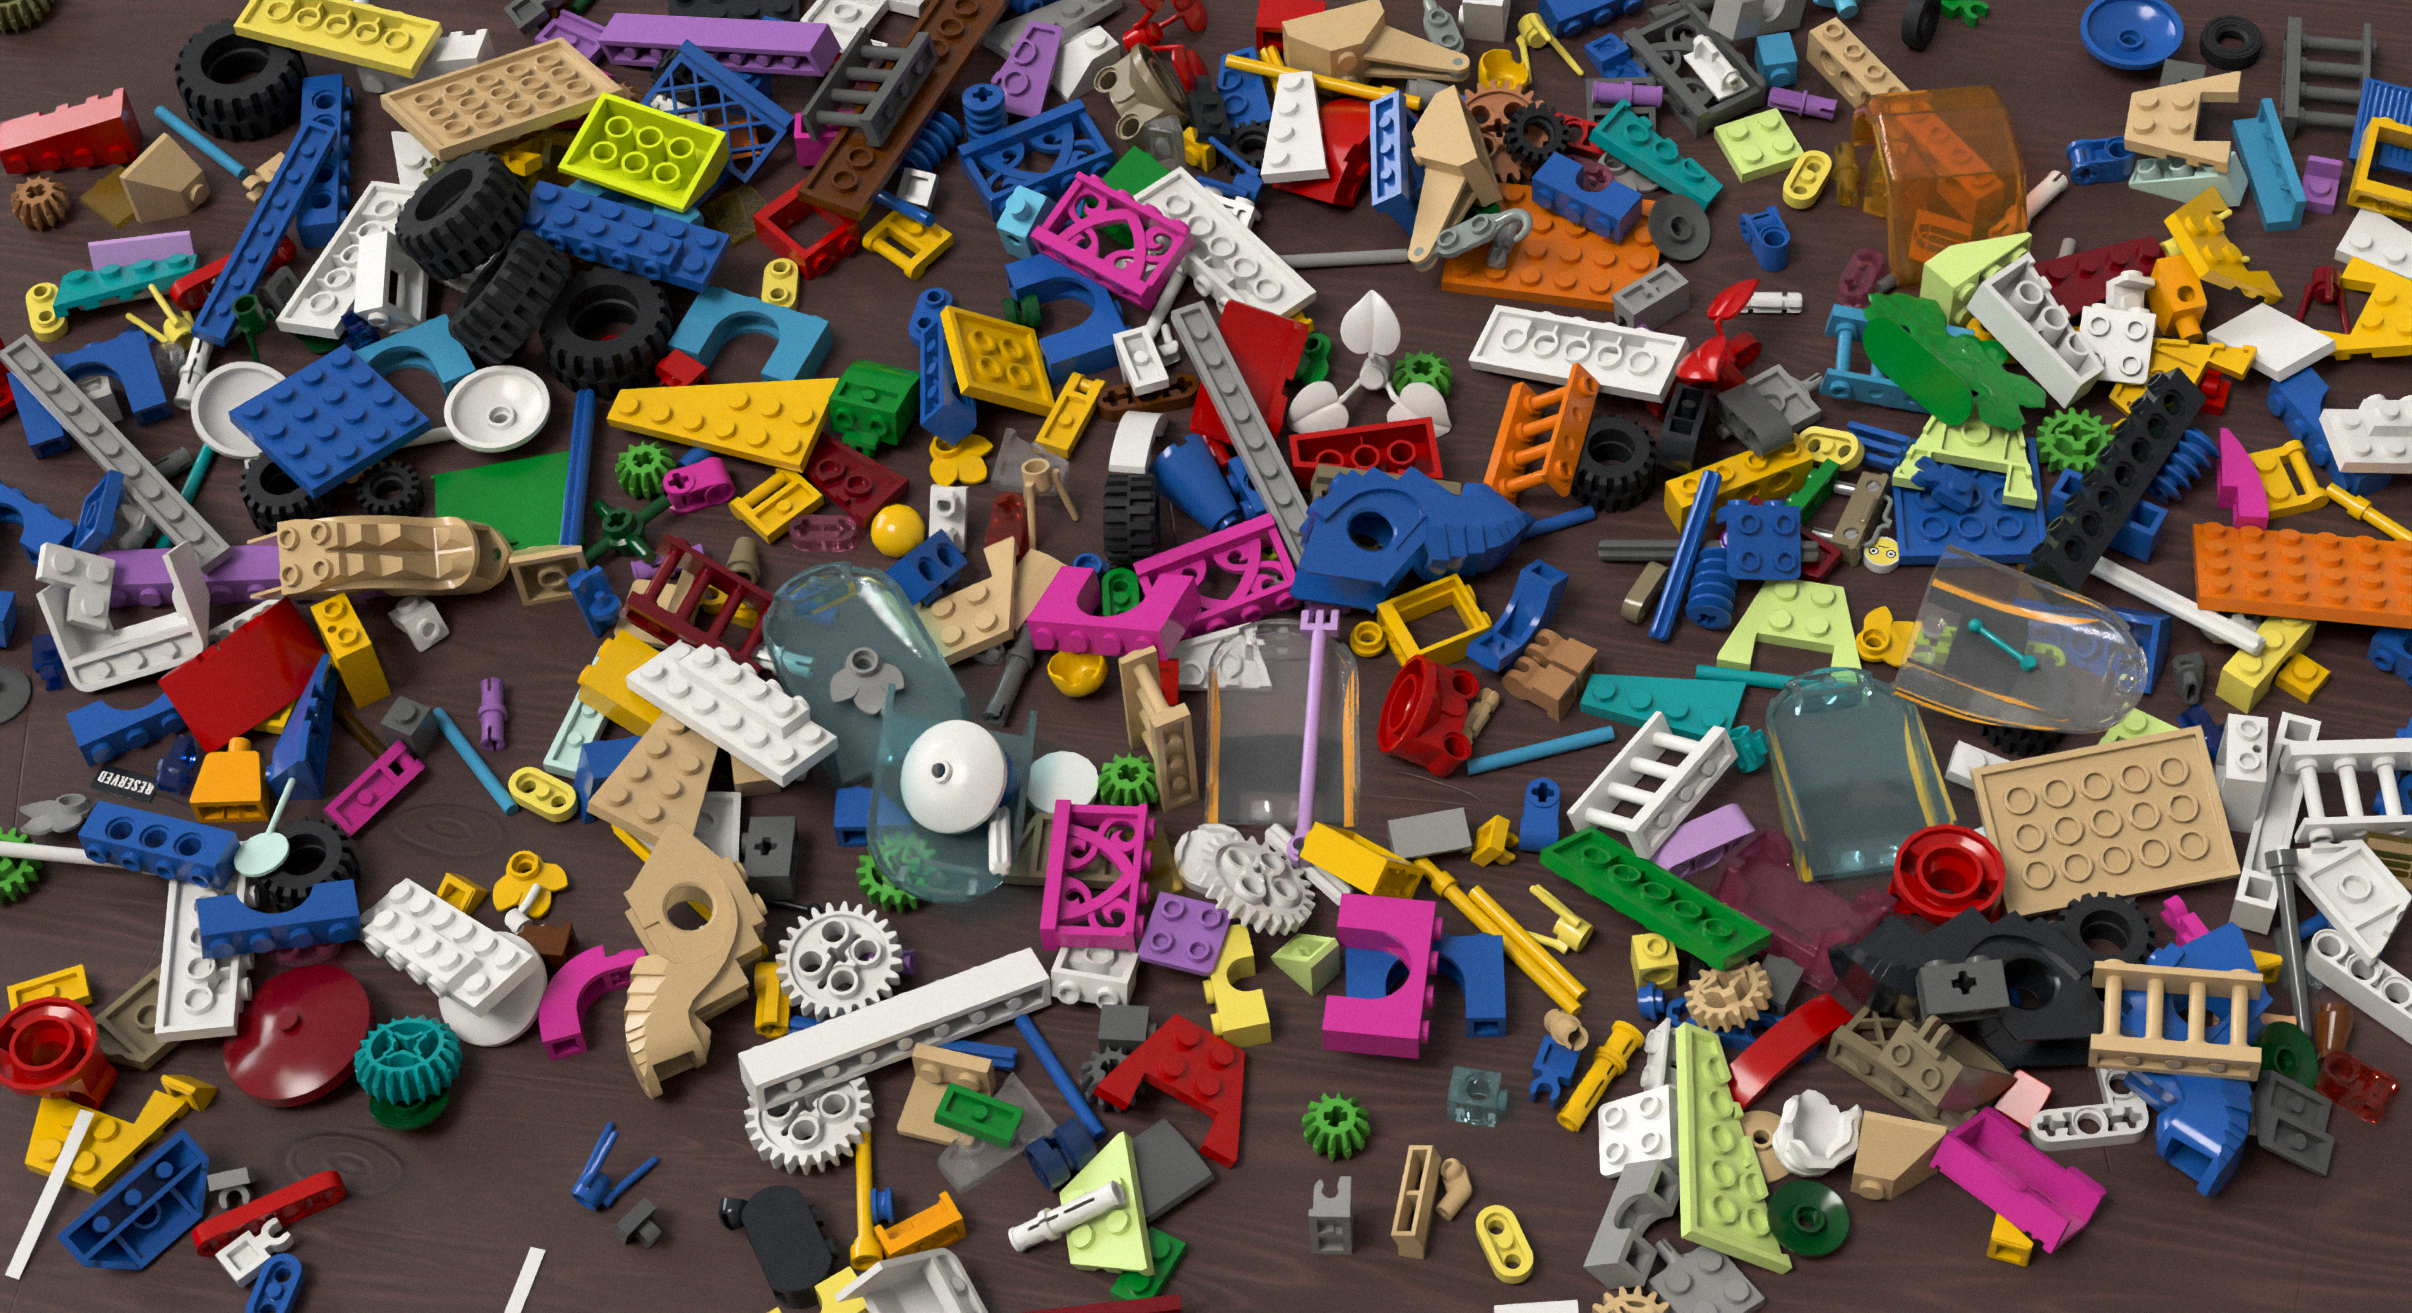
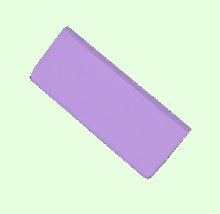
M190 230L88 242L94 271L110 264H117L120 267L132 265L142 259L163 260L179 253L186 254L187 256L198 254L199 258V252Z

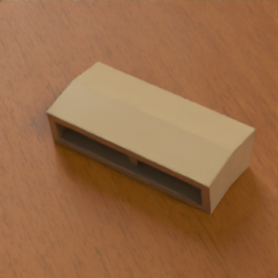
M1032 548L1016 566L1018 574L1017 581L1014 582L1016 605L1014 636L1012 638L1015 642L1021 631V626L1027 623L1026 619L1061 566H1067L1052 556Z
M1409 1145L1391 1233L1392 1238L1398 1245V1256L1424 1260L1441 1174V1157L1433 1145ZM1423 1171L1420 1188L1417 1190L1420 1172ZM1412 1211H1414L1415 1213L1411 1231H1409Z

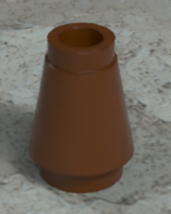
M2326 1003L2321 1005L2320 1012L2315 1014L2317 1060L2324 1065L2340 1066L2353 1033L2356 1019L2353 1017V1009L2338 1003Z

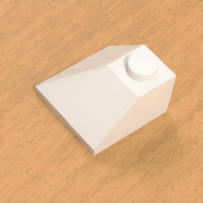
M1101 26L1085 29L1061 43L1050 86L1068 103L1094 89V79L1097 73L1106 66H1112L1121 60L1119 43Z

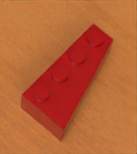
M123 87L113 90V95L101 98L99 95L88 97L84 104L70 107L67 103L57 106L55 112L44 115L41 112H36L1 122L0 159L7 174L132 163L140 156L142 131Z
M1432 417L1289 435L1290 467L1292 476L1299 489H1311V480L1318 464L1370 470L1374 466L1384 473L1403 475L1410 466H1413L1430 479L1443 480Z

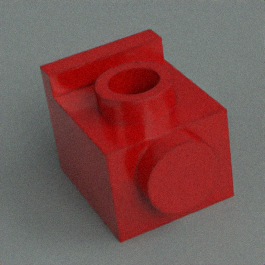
M677 348L667 357L662 358L655 367V375L661 379V387L711 385L707 367Z

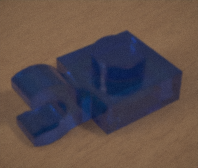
M353 309L341 316L342 323L350 335L341 341L342 345L346 344L352 351H356L364 346L380 341L378 332L372 325L365 326L363 321L359 322Z
M51 633L32 637V666L36 673H40L41 680H46L47 692L62 689V669H65Z

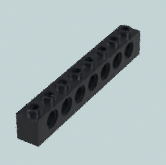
M2179 367L2166 373L2159 371L2146 382V391L2129 407L2131 413L2127 419L2114 429L2113 434L2115 436L2112 441L2098 452L2096 456L2098 461L2095 466L2081 477L2080 482L2082 485L2078 491L2073 493L2064 502L2065 510L2047 527L2048 535L2030 552L2029 556L2031 559L2023 572L2052 603L2078 592L2206 401L2207 397Z

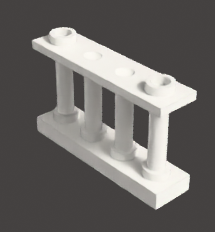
M1656 711L1568 810L1567 815L1576 832L1589 826L1595 829L1602 826L1626 833L1636 856L1649 860L1734 762L1738 754L1726 728L1714 725L1699 742L1673 735L1663 713ZM1666 749L1688 754L1678 767L1656 762ZM1644 774L1666 780L1655 793L1634 787ZM1622 800L1643 806L1633 819L1611 813Z
M2412 738L2288 742L2279 760L2282 774L2296 773L2298 776H2301L2309 818L2303 819L2294 836L2296 843H2331L2361 839L2368 841L2369 838L2412 840V815H2403L2394 771L2412 770ZM2373 771L2378 774L2386 815L2364 816L2355 772ZM2335 772V774L2339 775L2347 816L2325 817L2316 773Z

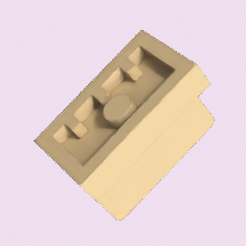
M916 1042L911 1055L916 1076L897 1125L898 1134L964 1150H972L977 1138L935 1123L934 1116L950 1082L992 1097L996 1086L992 1060Z

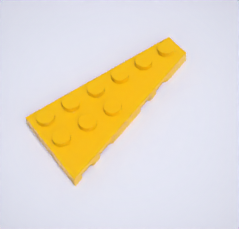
M840 378L620 389L606 419L612 427L803 473L830 414L829 397Z

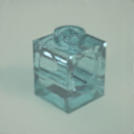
M1454 1066L1447 1098V1120L1495 1127L1497 1113H1505L1508 1098V1089L1501 1088L1502 1073ZM1480 1094L1486 1096V1098L1475 1100L1471 1096Z

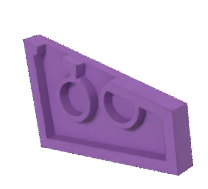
M1031 20L1009 52L1010 56L1000 71H997L991 79V84L999 86L1004 91L1007 108L1006 114L1008 117L1026 120L1043 113L1064 35V28L1062 26Z

